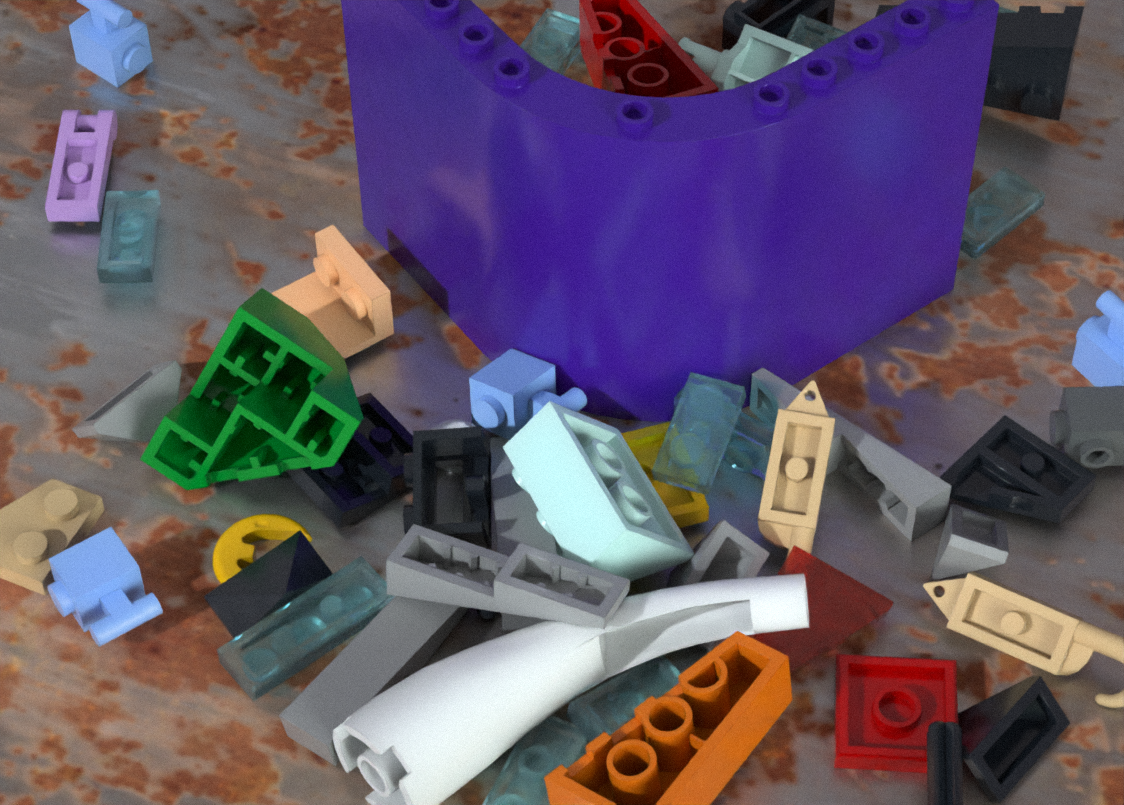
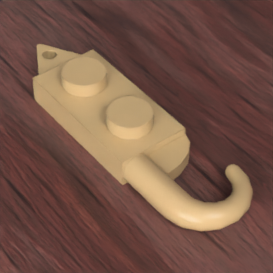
M814 380L808 383L785 410L778 409L758 514L759 532L763 538L775 547L788 551L783 575L804 573L805 580L808 574L835 429V418L828 416ZM809 394H812L816 397L813 401H808L805 399V397Z
M974 571L969 572L967 577L931 581L923 585L949 620L947 628L1054 675L1068 676L1078 672L1089 662L1095 651L1124 665V637L1082 620V617ZM938 586L944 588L945 593L943 596L938 595L936 591ZM1124 689L1120 693L1113 695L1099 693L1096 695L1095 700L1097 704L1109 708L1124 707Z

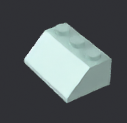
M549 401L503 446L514 466L512 475L515 481L532 497L538 508L536 517L542 527L555 537L563 551L562 557L627 578L631 582L685 563L695 555L617 428Z

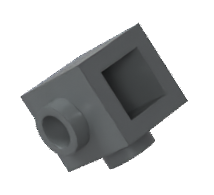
M1124 386L1064 387L1059 410H1051L1049 434L1051 443L1060 444L1061 452L1081 466L1088 468L1124 466Z

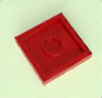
M836 654L834 768L927 773V732L929 725L935 721L955 722L958 724L956 660Z

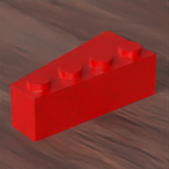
M579 0L580 50L595 88L634 96L662 98L689 97L719 92V88L638 0Z

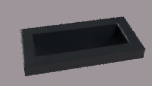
M300 530L206 594L204 599L237 645H240L332 581L334 574Z
M1031 676L958 713V725L962 729V758L990 801L1000 803L1067 728L1070 721L1041 676Z

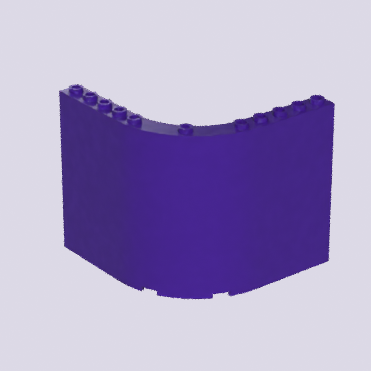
M341 0L363 226L486 357L494 361L512 348L554 364L556 395L562 396L573 387L581 389L587 398V404L581 411L623 420L665 422L690 420L691 413L714 410L725 406L728 412L740 410L750 406L752 373L759 369L765 368L793 386L954 289L999 4L994 0H907L776 72L754 82L711 94L665 98L615 93L577 82L551 70L519 47L471 0Z

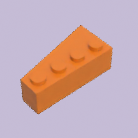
M736 631L678 675L679 683L661 697L655 699L653 696H650L634 709V718L610 736L604 731L585 746L586 754L568 768L561 764L544 777L550 805H710L793 700L789 657Z

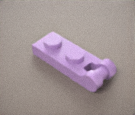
M63 110L45 203L48 221L100 222L113 141L117 137L118 123L115 110H99L97 115H81L80 110Z

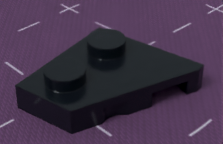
M1004 415L939 478L952 486L950 499L1060 523L1094 489L1097 476Z

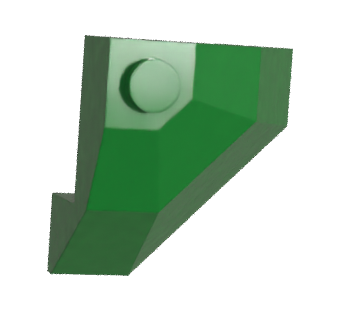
M261 288L239 306L190 394L164 416L140 460L185 490L208 487L211 483L239 479V482L277 476L283 471L311 467L312 470L331 467L339 460L364 417L342 355L308 317Z

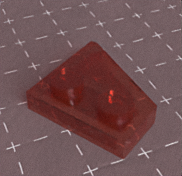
M795 545L777 575L804 573L808 597L809 628L747 635L789 657L790 676L808 666L813 659L822 653L830 652L846 642L852 634L871 622L879 621L885 617L894 601Z

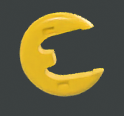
M258 514L246 517L230 526L218 539L212 558L214 573L222 584L240 572L242 568H246L256 560L255 545H250L249 543L254 541H285L300 530L309 542L312 541V537L300 523L286 516Z

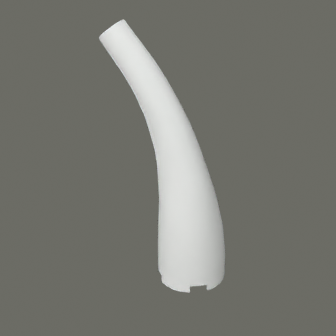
M800 573L722 579L645 592L625 597L605 629L545 620L467 648L418 670L375 696L347 717L342 724L333 730V742L338 758L346 773H349L358 766L367 783L374 789L373 792L365 797L370 805H440L492 764L534 727L580 694L614 675L666 653L697 644L726 639L736 631L745 635L809 628V608L805 575Z

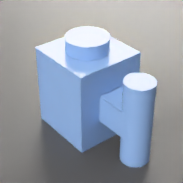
M76 0L89 9L88 12L69 25L77 63L119 88L135 74L143 71L153 61L147 25L133 17L130 10L113 0Z
M1108 290L1098 298L1095 305L1104 315L1101 317L1098 315L1092 316L1079 328L1076 334L1077 342L1071 364L1095 387L1124 386V301L1114 292Z
M512 348L469 377L472 424L477 427L482 426V429L508 440L522 429L549 401L575 412H578L587 404L586 395L581 389L576 387L571 388L562 396L556 395L554 364Z
M112 527L48 559L55 582L48 585L47 588L56 608L63 617L72 613L83 631H90L92 638L99 647L163 613L156 596L152 592L148 595L145 594L139 565Z

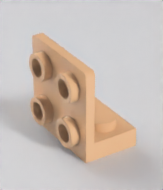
M331 225L315 233L317 257L313 259L315 272L271 294L308 317L342 357L346 359L394 334L391 293L334 225Z

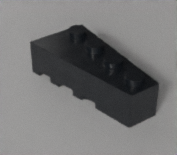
M879 5L875 17L898 5ZM1020 6L1018 13L998 12L983 106L1059 121L1070 81L1084 6H1066L1064 13H1041V6Z

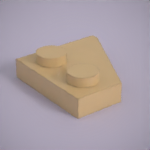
M52 478L0 509V578L46 596L48 593L47 586L55 582L48 559L85 540L105 511L102 497Z

